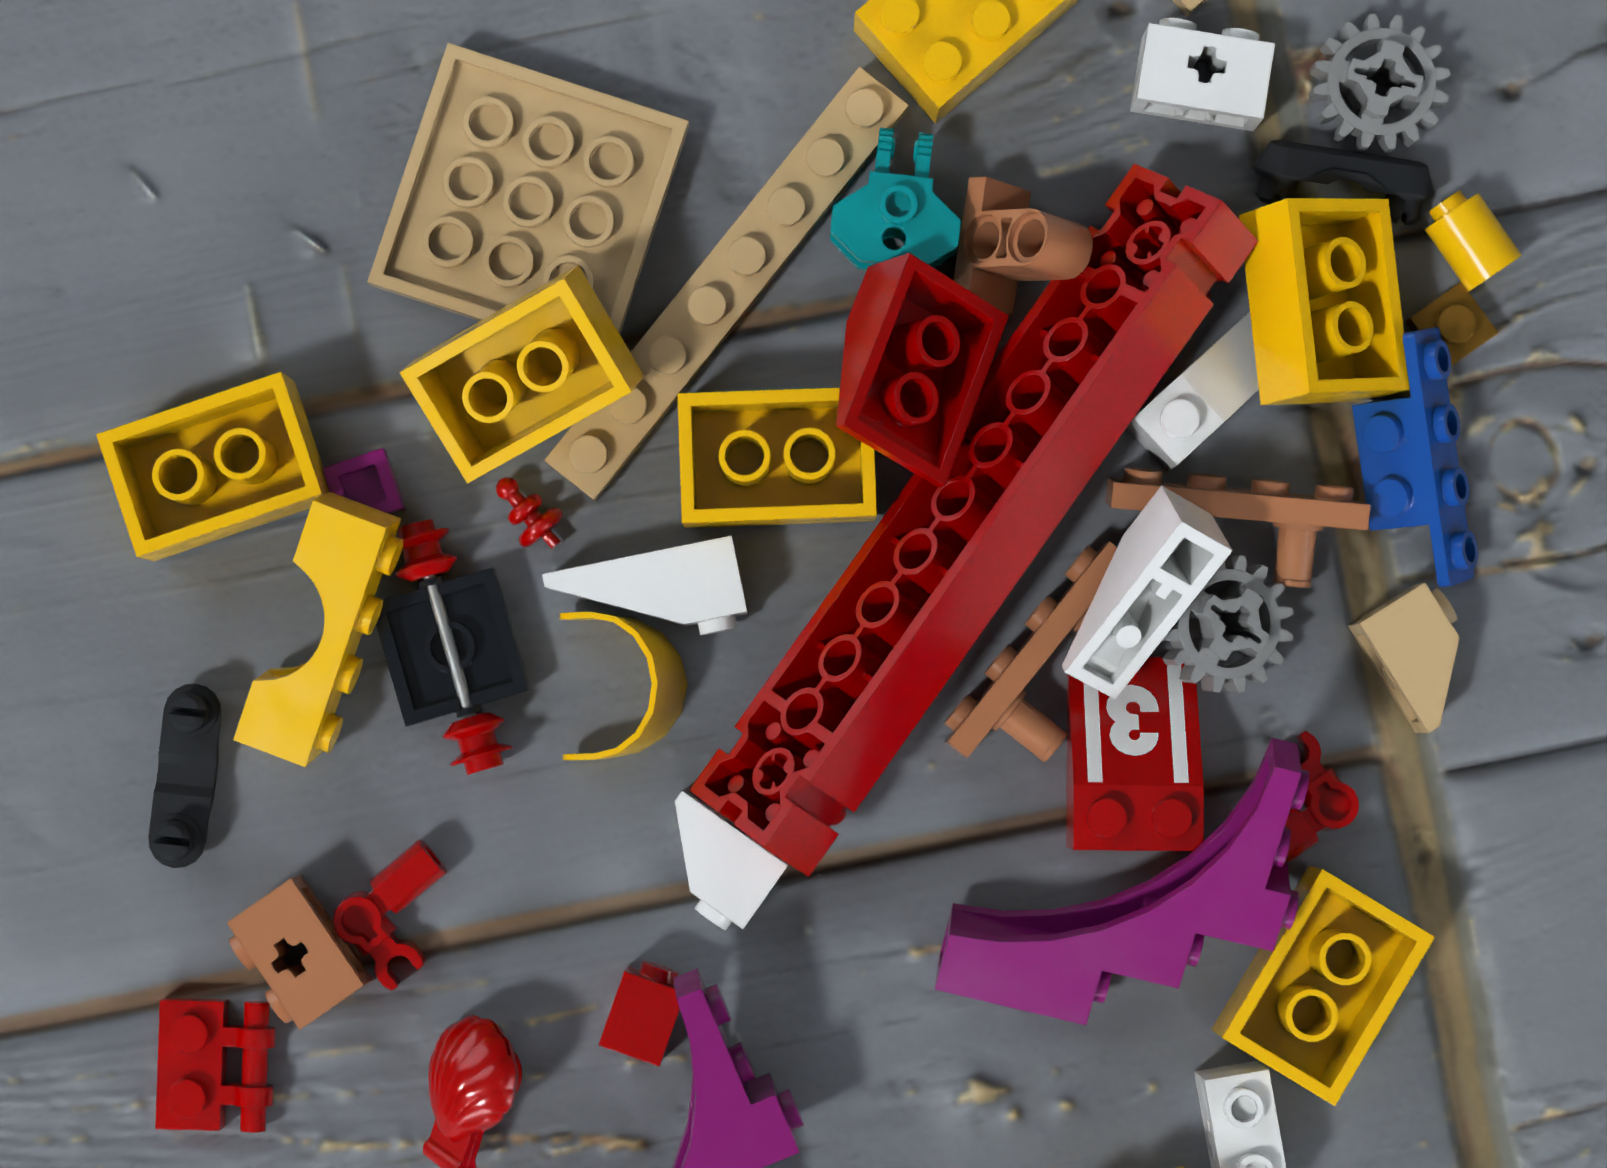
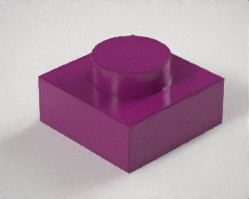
M384 448L322 468L330 492L391 515L406 510L387 451Z

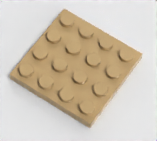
M447 43L367 282L373 287L481 321L579 265L617 331L621 334L689 129V121Z

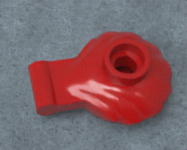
M470 1015L459 1022L451 1024L441 1033L430 1057L428 1083L435 1122L430 1137L423 1145V1154L440 1168H476L475 1159L484 1131L501 1122L504 1115L514 1105L515 1096L522 1081V1066L518 1055L513 1050L512 1043L504 1036L501 1027L489 1018L481 1019L478 1016Z

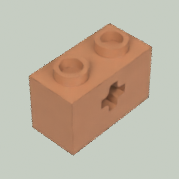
M302 875L290 878L227 922L234 933V936L229 938V943L235 955L248 970H252L255 967L258 968L270 986V989L265 992L270 1006L284 1023L287 1024L293 1020L299 1030L311 1024L374 980L350 944L338 936L334 929L332 918ZM303 943L308 950V953L301 959L304 968L300 964L288 967L283 959L290 951L288 944L295 946Z

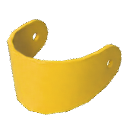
M591 611L559 613V620H605L614 622L631 634L647 658L652 682L648 710L634 734L616 748L597 753L562 754L563 760L611 759L639 753L665 737L682 713L688 685L681 656L666 636L637 618Z

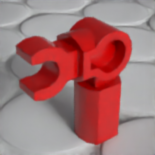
M1304 731L1297 736L1299 743L1306 751V758L1301 764V769L1309 771V784L1304 800L1306 808L1302 811L1291 808L1285 824L1286 828L1291 829L1290 845L1285 860L1287 864L1319 842L1316 833L1321 829L1335 831L1343 828L1356 818L1359 811V800L1355 791L1349 785L1342 783L1332 768L1324 769L1320 763L1322 754L1320 744L1314 735L1308 731Z
M421 839L417 840L370 880L373 888L370 892L358 891L346 896L336 908L333 917L334 929L338 936L345 942L353 944L363 956L369 953L374 958L377 979L384 987L391 991L400 984V980L390 969L389 962L391 958L404 956L410 960L417 970L424 965L426 960L423 951L417 944L409 940H399L393 932L397 927L385 913L389 910L395 914L400 913L447 873L443 862Z

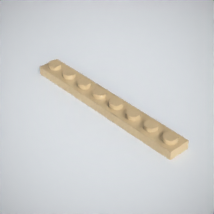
M859 66L630 352L644 375L634 390L572 425L544 461L596 502L678 399L677 393L684 392L874 154L878 146L879 129H894L908 111L909 105Z

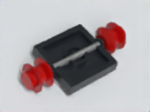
M433 519L405 525L397 530L398 538L403 539L402 553L406 564L395 575L410 582L421 581L418 583L420 589L384 599L376 626L405 727L456 713L457 718L464 717L462 720L451 723L442 737L446 740L458 742L461 754L450 763L451 767L464 764L467 775L504 765L501 752L513 749L512 745L498 743L494 730L505 719L490 712L476 715L477 712L482 711L481 705L531 691L496 569L492 567L445 581L444 576L439 575L447 573L458 558L457 555L443 553L439 541L450 532L449 528L436 529Z

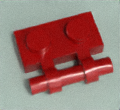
M163 998L160 1000L155 1129L220 1131L225 1127V1105H235L241 1107V1132L257 1133L266 1131V1107L273 1106L274 1087L271 1084H267L268 1048L275 1047V1027L269 1026L270 1004L268 1001H244V1025H228L229 999ZM227 1047L243 1048L242 1083L226 1082Z

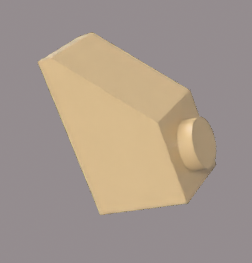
M1426 583L1408 587L1348 625L1415 733H1430L1440 727L1460 639L1452 626V623L1457 621V615L1452 605L1439 589L1435 588L1430 591Z

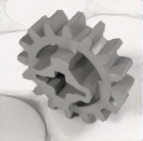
M1369 14L1363 21L1362 32L1349 21L1339 30L1341 42L1332 38L1327 39L1320 51L1329 61H1316L1309 73L1315 78L1323 80V83L1313 87L1308 95L1311 101L1325 102L1326 108L1316 119L1319 125L1332 120L1339 125L1333 138L1336 143L1341 142L1351 134L1357 137L1356 152L1364 153L1373 141H1378L1382 155H1389L1396 147L1397 137L1409 148L1420 139L1417 127L1430 131L1437 124L1439 119L1429 108H1442L1448 102L1449 95L1436 89V86L1445 82L1451 74L1450 69L1434 68L1432 61L1443 50L1440 44L1426 49L1420 44L1426 30L1420 25L1408 35L1402 32V16L1395 15L1386 28H1381L1376 14ZM1375 46L1371 57L1366 60L1353 58L1351 61L1345 60L1349 54L1360 48ZM1403 56L1412 64L1416 74L1411 72ZM1374 74L1383 76L1382 86L1389 89L1384 96L1375 93L1376 83L1370 80ZM1341 95L1347 96L1356 111V115L1347 107ZM1394 108L1405 111L1407 108L1413 109L1406 118L1395 123L1383 124L1388 111Z
M1229 555L1162 641H1170L1172 649L1165 654L1162 660L1167 665L1184 664L1179 677L1182 682L1196 684L1201 680L1202 691L1220 693L1224 685L1227 692L1240 693L1245 692V678L1251 683L1262 684L1268 680L1266 671L1263 668L1264 663L1282 665L1284 658L1275 647L1277 642L1292 641L1293 634L1280 628V620L1288 618L1294 613L1292 607L1278 606L1275 599L1285 589L1282 583H1263L1267 576L1268 567L1265 565H1250L1246 569V556ZM1216 582H1231L1229 587H1221L1217 595L1207 594L1203 591ZM1215 612L1224 613L1222 621L1219 620L1220 616ZM1226 627H1228L1227 631L1232 635H1223ZM1231 652L1241 653L1244 656L1231 665L1216 666L1219 660L1226 661Z

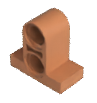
M987 176L970 177L953 279L955 282L1005 314L1012 316L1018 281L1069 280L1076 278L1084 271L1090 261L1093 246L1090 231L1084 225L1029 208L1031 191Z

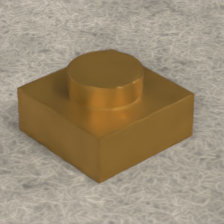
M1462 282L1405 321L1411 331L1438 327L1441 340L1449 348L1451 366L1498 334L1495 327L1472 295L1466 290Z

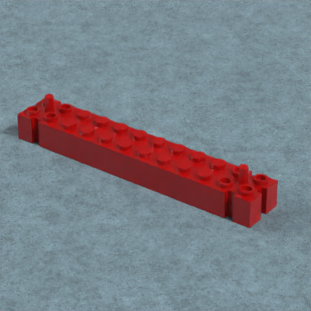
M1133 164L1105 204L1112 212V215L1101 230L1092 226L1088 228L1093 240L1090 261L1084 271L1076 278L1069 280H1051L991 364L946 486L938 488L915 473L734 726L743 735L729 754L720 748L716 751L690 788L692 793L732 821L736 827L763 848L809 877L839 835L830 826L838 825L844 820L846 807L855 813L1214 305L1210 301V288L1215 281L1229 283L1257 244L1258 240L1223 200L1187 185L1181 192L1168 177Z

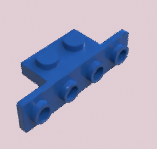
M1434 327L1403 334L1411 396L1363 402L1352 405L1365 500L1366 503L1371 505L1369 516L1370 531L1429 525L1437 583L1439 587H1449L1474 577V567L1478 560V546L1474 534L1468 531L1465 504L1469 498V483L1465 471L1459 467L1456 441L1460 435V419L1455 406L1450 404L1447 378L1451 372V355L1447 344L1441 340L1439 328Z

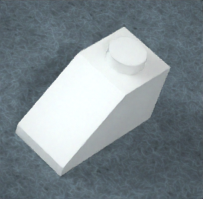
M684 789L675 800L689 889L692 894L700 899L695 906V910L723 930H726L731 922L744 929L785 871L788 863L763 848L732 822Z

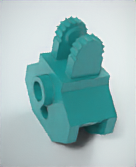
M880 128L875 171H870L867 185L833 205L830 242L857 270L866 271L868 266L907 253H911L931 267L937 268L955 256L959 243L961 220L932 192L934 178H929L933 134L919 132L913 152V161L915 163L914 176L889 173L890 160L894 158L896 138L893 136L894 129ZM887 238L899 239L903 247L891 250L884 245L883 241Z

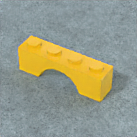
M330 491L312 501L293 562L309 576L319 592L324 609L323 635L316 652L308 662L293 667L270 668L253 680L233 739L234 741L303 767L309 765L322 751L326 753L331 752L343 723V717L335 715L342 693L349 695L352 692L361 672L363 659L355 656L362 633L368 636L372 633L382 610L383 599L375 597L382 574L388 576L392 574L402 551L403 539L395 537L401 518Z

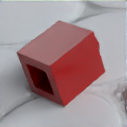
M645 960L642 961L640 969L628 966L623 973L598 1045L660 1067L680 1011L673 979L679 973L665 966Z

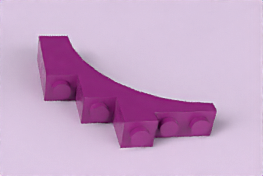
M1271 738L1252 784L1228 818L1191 854L1146 882L1103 899L1055 909L997 910L953 903L938 956L935 990L1087 1025L1093 1001L1102 1004L1105 1002L1111 973L1179 989L1186 965L1196 967L1199 962L1204 935L1274 951L1280 929L1290 930L1294 923L1299 900L1298 891L1290 889L1288 864L1285 863L1291 839V829L1286 828L1285 824L1291 808L1297 810L1302 808L1309 784V771L1301 769L1298 744Z
M698 968L673 978L677 1002L690 1042L692 1082L687 1123L672 1168H763L800 1153L794 1130L804 1126V1122L790 1089L779 1093L771 1073L756 1078L742 1042L730 1046L722 1024L731 1021V1017L718 985L715 984L706 988Z

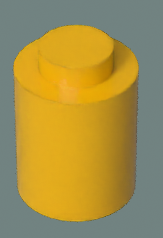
M1459 190L1428 212L1435 222L1426 228L1425 231L1468 292L1522 256L1479 193L1467 200L1462 191Z

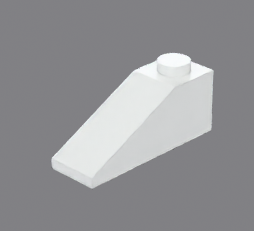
M1250 312L1143 408L1127 426L1132 435L1167 472L1184 460L1259 390Z
M1161 485L1122 536L1062 664L1065 673L1116 700L1233 551L1212 514Z
M732 536L542 574L544 587L550 590L683 626L698 624L700 635L738 628L735 616L748 614Z

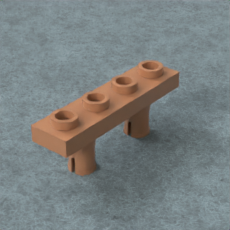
M1132 467L1124 468V478L1108 477L1105 502L1110 508L1142 511L1162 485L1209 512L1213 517L1273 522V526L1279 527L1273 583H1282L1284 586L1311 587L1317 531H1323L1324 527L1368 530L1371 505L1361 499L1353 498L1354 488L1347 486L1315 484L1314 495L1289 493L1290 482L1254 478L1251 480V489L1226 487L1225 476L1203 473H1188L1187 484L1162 482L1163 471Z
M1109 541L1103 544L1097 552L1089 545L1085 547L1064 574L1073 581L1058 601L1047 595L1024 623L1033 631L1017 651L1007 644L987 668L984 674L992 682L977 701L967 694L946 719L944 724L953 731L944 742L960 755L968 758L991 729L995 732L999 727L1044 763L1064 741L1068 734L1024 698L1027 693L1024 688L1071 630L1076 632L1080 628L1117 549L1113 543Z

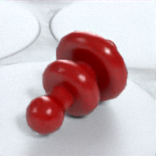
M504 477L497 482L496 493L498 497L507 500L513 507L508 514L509 523L519 525L524 522L527 526L518 538L519 544L522 547H530L541 538L551 549L561 542L551 530L563 518V512L560 508L552 507L542 514L538 510L543 502L539 494L532 493L525 497L519 491L517 481L511 477Z

